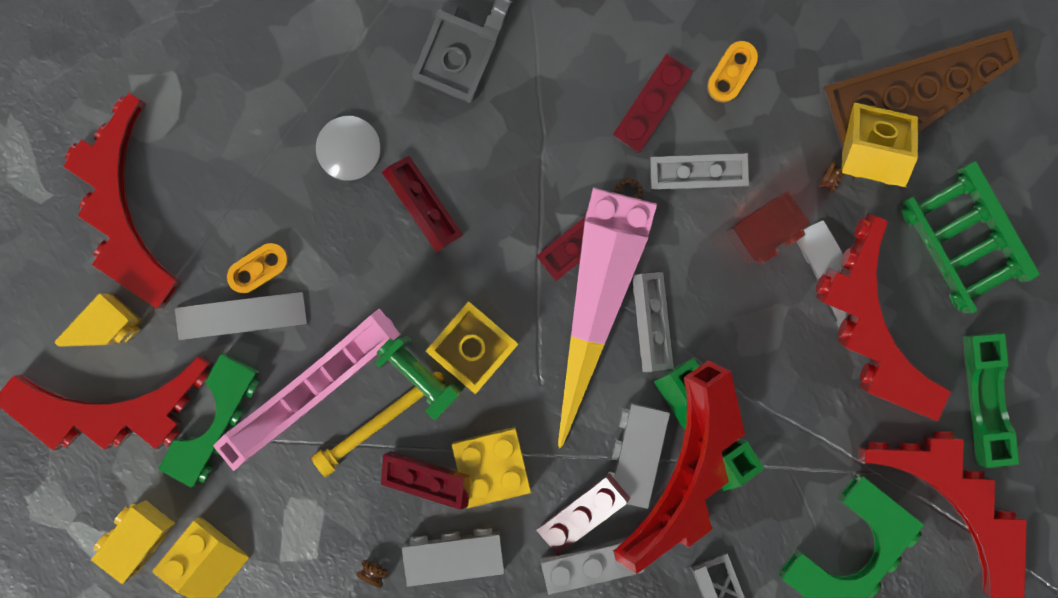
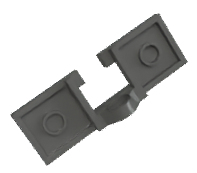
M496 0L490 14L487 16L484 27L457 17L458 7L443 1L440 9L436 12V19L411 79L471 104L515 0Z

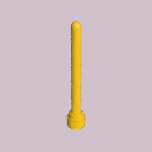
M439 371L434 372L433 375L442 383L444 375ZM415 386L333 449L327 448L324 451L320 449L310 459L325 478L336 471L335 466L339 464V459L425 395Z

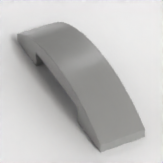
M823 220L793 234L806 262L810 263L817 280H819L822 274H826L829 268L841 273L843 269L841 267L843 253ZM831 306L837 319L836 323L840 327L842 321L848 319L850 314Z
M304 292L175 308L179 340L308 324Z

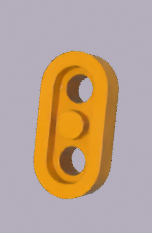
M738 41L730 45L707 83L708 93L715 101L729 102L742 89L758 61L757 51L752 44L746 41ZM743 54L746 62L742 65L737 64L734 59L735 55ZM718 82H727L729 90L721 92L718 89Z
M273 243L264 244L229 268L227 273L229 286L239 293H250L285 271L289 262L286 250L282 246ZM270 254H275L278 257V262L274 266H270L267 263V257ZM243 271L250 273L251 279L248 283H242L240 280V274Z

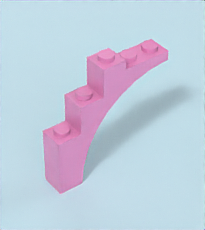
M379 308L305 372L223 435L213 445L231 469L235 471L288 430L306 413L325 400L343 383L367 366L378 356L376 352L388 339L391 338L394 341L401 334L394 327L393 322Z

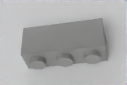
M630 403L628 409H622L619 427L624 428L621 441L615 440L611 459L616 460L614 473L608 472V474L610 473L631 498L627 504L648 509L670 413Z
M492 527L473 529L472 535L460 536V531L445 532L441 534V539L428 540V535L414 536L408 538L409 543H404L402 546L407 587L501 575L505 571L500 531L493 532Z
M628 537L540 558L548 595L635 575L636 573L617 562L613 550Z

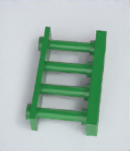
M976 161L966 164L957 170L960 176L957 178L958 182L923 202L917 204L914 197L901 201L904 207L901 210L904 219L909 226H915L952 291L949 294L951 302L958 311L962 310L964 314H972L978 311L972 300L1010 278H1018L1020 282H1027L1040 275ZM963 193L970 194L976 204L973 206L974 210L933 232L924 215ZM979 221L982 223L986 222L992 232L989 234L990 238L949 260L940 244ZM996 249L998 251L1002 250L1008 260L1005 263L1006 266L965 289L956 272Z
M408 336L397 337L394 341L391 338L388 339L376 352L380 358L375 364L381 368L392 363L427 397L425 401L430 406L425 412L435 421L460 395L463 389L455 381L450 385L445 381L441 383L406 349L412 341Z

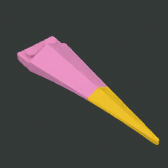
M594 187L592 189L584 221L558 438L559 449L564 445L649 238L657 206L656 203Z

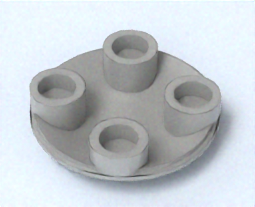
M354 116L338 117L328 122L320 131L316 141L317 159L321 167L334 178L343 181L360 179L370 173L376 166L381 155L380 140L374 128L365 120Z

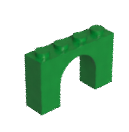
M856 474L837 499L860 516L870 527L874 538L872 556L860 571L851 575L838 576L824 571L796 549L777 575L805 598L874 597L881 588V579L887 572L892 573L902 561L900 555L907 547H913L922 536L920 530L924 525L865 477Z

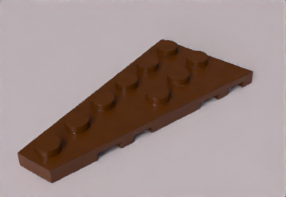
M1011 29L824 86L823 90L842 152L854 102L917 116L919 133L1020 61Z

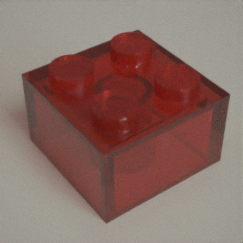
M787 191L776 196L725 232L746 263L757 262L759 265L779 253L776 247L782 243L784 246L791 245L805 236L806 233L803 229L810 225V223Z

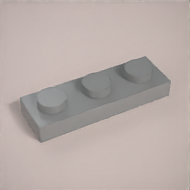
M748 153L650 157L651 190L748 187Z
M663 272L633 275V292L643 372L672 369L674 367Z

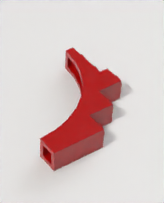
M128 93L126 97H120L112 109L114 115L108 124H102L95 133L94 139L96 142L94 145L84 140H81L78 144L74 143L65 155L67 161L63 167L95 188L93 193L91 191L88 192L80 202L79 208H81V211L77 216L110 237L108 241L103 240L93 254L96 259L92 266L156 309H164L181 281L167 271L148 250L134 225L127 202L125 185L127 149L134 126L146 106L144 101Z
M867 213L865 219H860L855 228L854 236L856 239L852 248L847 249L841 260V267L843 269L841 273L829 268L826 274L821 275L816 285V292H818L816 299L850 314L848 319H844L839 327L838 337L840 338L838 343L849 350L871 358L870 363H866L861 370L859 377L861 383L859 387L867 393L938 421L951 391L930 380L910 364L895 345L884 322L878 300L876 271L879 248L888 221Z
M199 356L179 376L158 390L136 399L118 403H90L65 398L43 389L24 375H14L0 391V408L53 451L61 449L63 446L67 449L79 436V433L76 431L77 429L103 450L113 446L118 448L129 436L128 428L156 450L164 445L169 447L173 440H176L181 432L177 428L181 425L182 421L173 413H181L191 401L188 395L196 386L200 389L205 384L210 375L208 370L213 363L204 356Z
M709 360L684 377L687 394L686 429L675 470L664 493L648 517L634 533L613 550L615 560L636 574L678 543H682L689 548L712 530L705 499L729 483L722 451L744 436L745 431L731 371Z
M934 431L933 437H923V449H921V444L901 443V448H888L887 442H869L868 447H859L860 461L891 466L909 472L929 483L951 503L964 520L975 542L982 569L983 593L991 598H1024L1027 520L1016 516L1015 511L996 510V516H994L995 480L985 477L984 471L967 470L965 471V476H963V439L953 437L954 432Z

